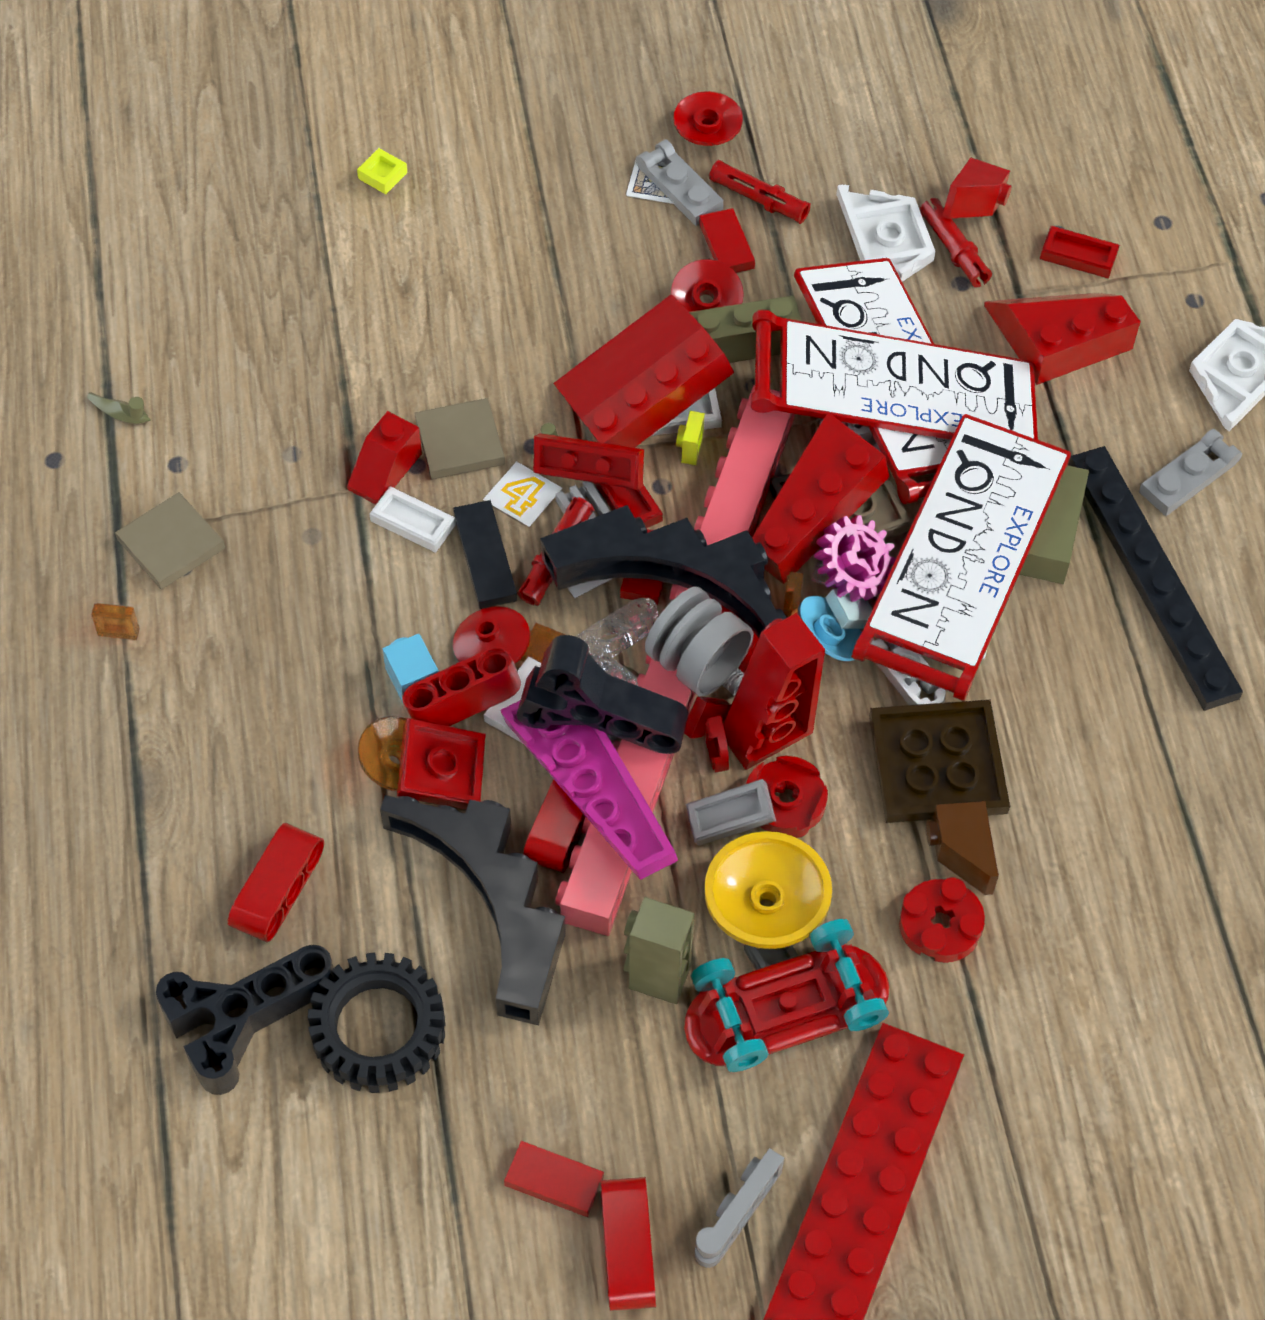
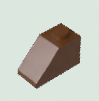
M986 802L936 805L932 821L926 822V836L928 845L935 846L937 861L984 895H993L999 874Z

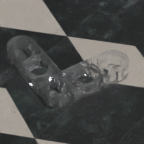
M649 598L635 599L579 633L576 637L588 644V653L604 671H608L607 674L639 686L636 676L613 659V657L649 634L651 627L659 617L657 605L654 600ZM618 634L617 636L611 639L602 640L604 637L608 635Z

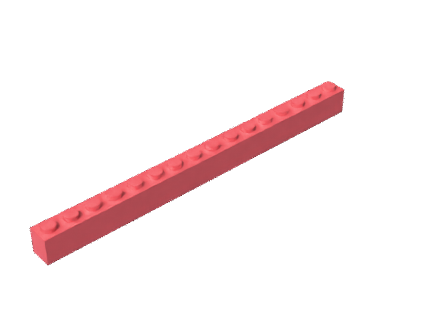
M753 385L749 399L742 398L737 414V419L740 420L738 428L731 427L726 448L730 450L727 457L721 456L717 464L715 478H719L716 487L709 486L704 502V508L708 509L705 517L698 516L694 526L695 531L699 529L703 533L707 546L748 530L751 537L753 536L770 489V479L774 478L795 419V414L780 411L758 413L752 410L751 394L755 392V385ZM770 389L771 393L780 397V391ZM672 584L669 599L674 600L688 588ZM647 655L646 664L649 665L646 675L641 673L638 675L635 685L678 701L690 712L696 694L678 680L676 676L677 669L667 671L662 667L660 661H654ZM623 739L621 742L615 740L613 746L651 811L654 812L675 753L662 754ZM585 817L582 833L586 834L582 846L576 844L572 851L569 869L573 871L569 882H561L555 905L560 906L561 915L565 916V924L609 936L632 870L588 818Z

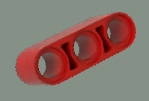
M492 647L412 684L404 692L402 700L410 719L452 726L511 698L519 691L521 680L509 651L502 647Z
M554 779L529 833L523 855L529 857L532 861H537V865L564 873L569 865L572 851L581 837L586 816Z
M283 823L276 831L235 899L229 912L228 925L266 943L270 942L278 932L318 864L324 849V839L291 824Z
M646 1177L600 1180L609 1310L656 1308Z

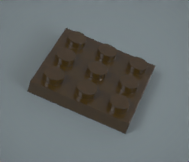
M991 699L870 708L869 719L886 823L932 820L935 806L940 804L985 801L988 816L1009 813L1010 802Z

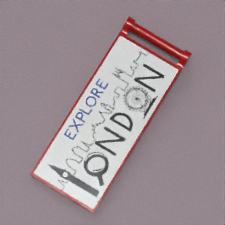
M889 258L804 267L795 270L794 278L817 324L934 344ZM868 426L880 451L886 456L887 465L896 482L898 497L901 503H915L919 498L925 497L932 480L916 483L910 477L936 473L951 440Z
M758 310L752 316V327L756 331L755 392L751 394V408L755 412L780 411L822 419L829 412L841 422L948 440L952 439L962 416L968 414L1038 440L1034 364L1032 361L781 318L768 310ZM772 331H781L780 397L770 392Z
M964 414L868 621L854 646L851 658L861 662L867 659L954 693V698L965 701L1068 465L1071 452ZM874 637L960 669L963 673L958 678L871 643Z

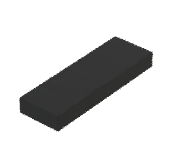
M491 500L454 507V517L479 609L518 601L517 591Z

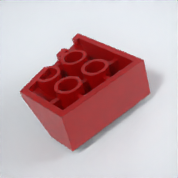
M1086 293L984 302V307L1018 358L1033 362L1036 385L1132 350L1141 323L1124 297L1115 294Z

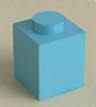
M420 634L409 638L402 637L396 639L389 646L382 648L385 669L402 703L403 694L409 686L439 672Z

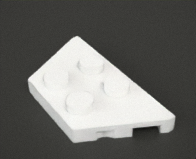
M842 184L837 186V198L860 261L889 258L902 282L934 261L935 249L914 197L892 196L876 190H870L869 195L849 192V185Z
M1235 319L1192 361L1189 369L1222 425L1228 431L1265 396V327H1259L1254 323Z

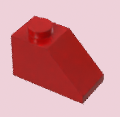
M971 157L950 185L942 217L951 219L992 216L999 205H1006L1010 196L1012 185L1007 184L1010 170Z
M387 411L364 440L347 485L348 490L376 505L390 486L395 488L422 455L419 427Z

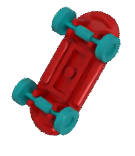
M847 919L832 920L813 930L809 938L815 951L735 978V970L730 959L719 958L708 961L698 966L690 975L695 989L701 992L691 1002L686 1012L684 1031L687 1043L693 1053L704 1062L715 1066L727 1067L730 1072H739L760 1064L770 1054L847 1028L850 1031L868 1029L879 1024L889 1015L886 1006L889 998V982L886 972L879 961L870 953L852 946V944L845 945L854 936L853 929Z

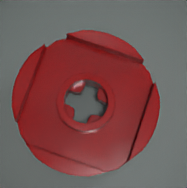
M795 756L776 757V761L765 765L762 762L750 773L746 784L763 779L768 786L776 821L759 826L765 831L784 833L799 838L805 836L809 829L816 826L822 819L826 810L828 790L820 778V772L810 762ZM786 789H790L793 791L792 797L796 800L785 803L780 801V798L775 793H784Z
M959 878L932 879L918 884L904 897L899 919V929L903 940L912 951L920 956L922 952L927 956L935 957L934 961L949 963L963 959L973 952L983 934L985 913L978 897L970 889L966 888L965 883ZM936 913H944L951 917L949 928H944L941 923H932L931 920L935 918Z

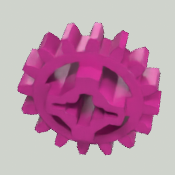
M860 515L852 519L845 516L823 530L825 535L816 541L823 549L814 554V558L823 561V566L817 570L818 574L827 573L829 576L825 584L827 588L835 584L838 586L837 596L841 598L849 593L851 602H856L861 598L867 601L877 596L881 592L891 571L889 568L893 566L896 558L889 556V551L895 548L894 544H885L883 541L887 532L885 530L878 533L874 531L875 521L873 520L863 525Z

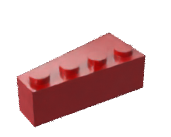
M829 412L826 414L752 537L755 543L760 542L767 554L768 564L765 565L764 569L782 584H785L820 548L816 541L825 535L823 530L845 516L850 518L889 478L886 456Z
M797 613L784 620L780 618L772 621L761 632L723 724L727 745L745 770L809 736L814 730L825 648Z

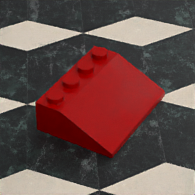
M671 294L553 384L597 442L635 448L735 372L724 352L703 326Z

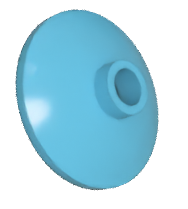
M821 596L805 598L800 603L797 613L825 648V654L841 661L856 660L851 658L854 646L862 633L861 630L842 629L826 598Z

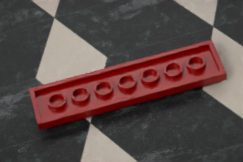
M882 1022L763 1320H864L965 1054Z

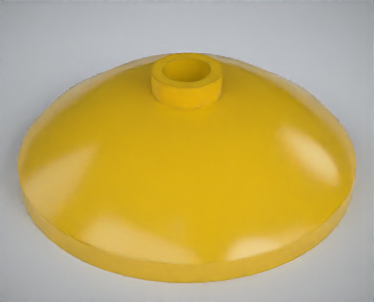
M754 832L732 840L715 855L705 877V900L708 911L715 923L731 938L756 948H783L808 938L812 931L823 923L831 904L832 881L823 859L812 847L802 840L779 832ZM768 899L774 904L767 907L763 906L760 902Z

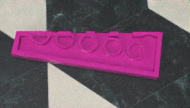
M520 701L500 710L510 729L640 880L678 861L674 848L605 732L587 725H551L543 729L528 727L521 723L516 716Z

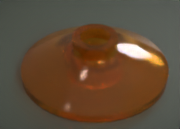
M398 716L383 717L367 726L359 739L357 749L358 759L365 774L377 785L391 791H397L400 764L394 763L389 757H396L400 761L403 726L407 718Z

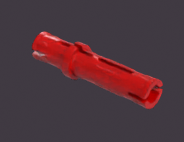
M717 160L711 168L709 174L711 181L717 182L740 195L764 205V209L770 213L778 212L801 224L810 212L811 204L786 193L785 188L778 184L772 186L721 160ZM734 179H737V180H739V181H741V182H743V183H745V184H747V185L753 187L754 189H751V188H749V187H747V186H745V185H743V184H741V183H739V182H737V181H734ZM765 194H768V195H770V196L776 198L777 200H780V201H782V202H784V203H786V204H782V203H780V202H778V201H776V200H774V199H772V198L766 196Z
M938 198L930 199L934 208L931 207L928 201H925L920 207L921 215L950 252V258L954 266L960 267L973 287H981V283L977 279L978 277L985 285L991 279L992 271L978 255V248L975 243L966 239L952 218L942 217L944 207Z
M573 497L553 533L587 521L594 511L592 504L583 498ZM542 552L532 560L531 564L533 567L517 592V595L523 601L533 606L540 605L545 592L553 581L543 562Z

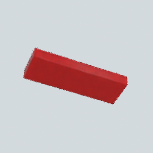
M539 433L534 436L533 473L638 490L643 487L644 449Z

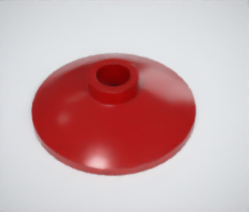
M704 91L691 94L682 99L675 108L673 121L677 132L689 142L703 146H715L732 140L740 132L743 124V114L739 105L732 98L718 92Z
M712 259L696 260L684 266L675 276L671 287V294L688 312L742 304L744 298L743 285L736 272L728 265ZM702 295H709L713 301L711 303H703L700 297Z
M502 606L484 608L468 616L459 625L453 638V651L458 662H461L486 649L502 647L509 651L514 664H516L529 647L531 639L530 628L526 619L514 609Z

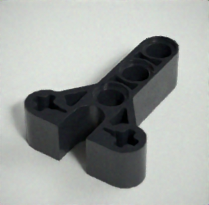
M560 635L555 637L544 652L541 667L534 666L526 678L516 716L521 723L528 727L543 729L551 725H587L662 754H673L681 748L689 714L688 709L678 701L607 674L588 653V644L576 636Z
M308 945L232 985L195 981L183 972H172L162 977L157 984L156 995L164 1017L176 1039L205 1024L214 1026L208 1034L183 1046L189 1063L203 1088L213 1095H223L234 1089L239 1081L238 1065L254 1033L310 1004L313 993L321 992L319 987L320 981L324 977L330 981L333 978L331 971L333 963L330 953L324 947ZM314 966L324 968L320 974L315 976L305 974L309 968ZM274 987L285 988V991L278 996L266 995ZM181 995L182 999L184 1000L186 1009H183L180 1002L176 1001V996ZM234 1008H246L245 1013L241 1016H227ZM209 1057H212L215 1064L219 1065L222 1070L215 1072Z

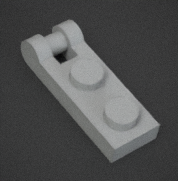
M665 139L656 144L655 150L652 152L645 151L636 156L638 168L695 226L699 224V215L723 210L724 200L675 152L674 147L668 140ZM663 162L666 166L660 168L657 164Z
M1211 429L1198 443L1141 483L1139 493L1163 515L1167 516L1235 466L1243 453L1234 445L1229 447L1222 441L1223 436L1217 430ZM1213 452L1219 458L1213 461L1207 455Z
M769 1148L761 1160L754 1157L748 1164L741 1177V1180L745 1182L737 1195L730 1192L724 1198L716 1212V1216L720 1219L715 1226L703 1228L698 1232L695 1258L701 1266L711 1268L721 1261L781 1175L784 1164L783 1156Z

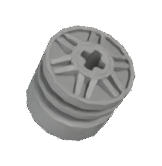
M691 587L672 600L659 615L645 641V652L654 661H660L662 667L667 671L677 669L676 676L678 680L696 695L707 696L725 683L739 667L752 644L754 633L751 627L732 612L721 614L722 607L720 603L715 599H710L708 594L700 587Z

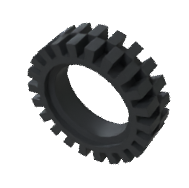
M375 952L366 953L367 962L359 963L357 956L347 959L349 968L343 970L338 964L331 969L333 975L331 981L326 977L320 981L319 987L321 992L313 993L311 998L312 1009H308L310 1025L308 1028L317 1059L320 1058L322 1067L327 1073L333 1072L334 1079L343 1085L345 1080L350 1082L351 1089L357 1091L361 1090L362 1085H367L370 1093H379L380 1085H388L390 1092L398 1090L397 1082L403 1079L407 1086L415 1082V1073L420 1071L424 1075L430 1069L429 1060L431 1058L437 1060L440 1054L439 1044H444L445 1039L444 1026H446L443 1001L441 993L438 994L437 985L433 978L428 980L426 970L420 965L414 969L412 960L403 957L400 963L395 962V956L392 953H385L384 960H377ZM382 988L396 991L405 996L413 1004L418 1014V1019L412 1037L403 1047L391 1054L370 1057L354 1052L341 1041L337 1033L338 1018L343 1007L353 997L370 989Z

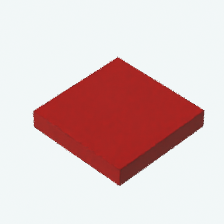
M407 718L403 726L397 797L408 796L417 801L447 805L467 810L470 799L481 802L486 734Z

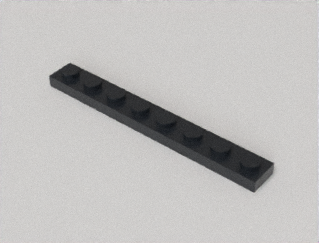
M1102 446L1072 455L1068 466L1089 470L1084 495L1203 711L1240 700L1243 690L1106 447Z

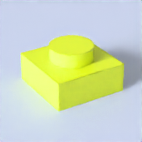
M380 148L357 169L359 180L385 195L408 173L407 163Z
M690 411L687 424L679 425L676 447L682 448L681 463L697 464L704 434L705 413Z

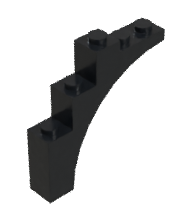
M628 505L540 538L543 562L558 590L588 581L612 578L652 579L680 585L688 589L700 587L708 594L709 598L718 601L751 627L758 638L769 623L780 618L786 619L782 609H775L770 601L771 593L764 580V567L768 564L765 549L760 542L755 543L748 530L707 546L703 533L699 529L695 531L688 518L647 533L643 520L640 517L634 518Z
M385 795L380 809L383 829L413 838L443 855L465 874L482 896L496 925L501 945L502 969L496 995L497 1016L539 1026L566 934L565 916L559 915L555 910L547 907L530 908L538 883L537 861H532L523 854H503L512 828L510 808H506L492 800L479 802L470 799L466 813H460L457 809L447 805L434 807L421 804L416 799L408 796L395 798Z

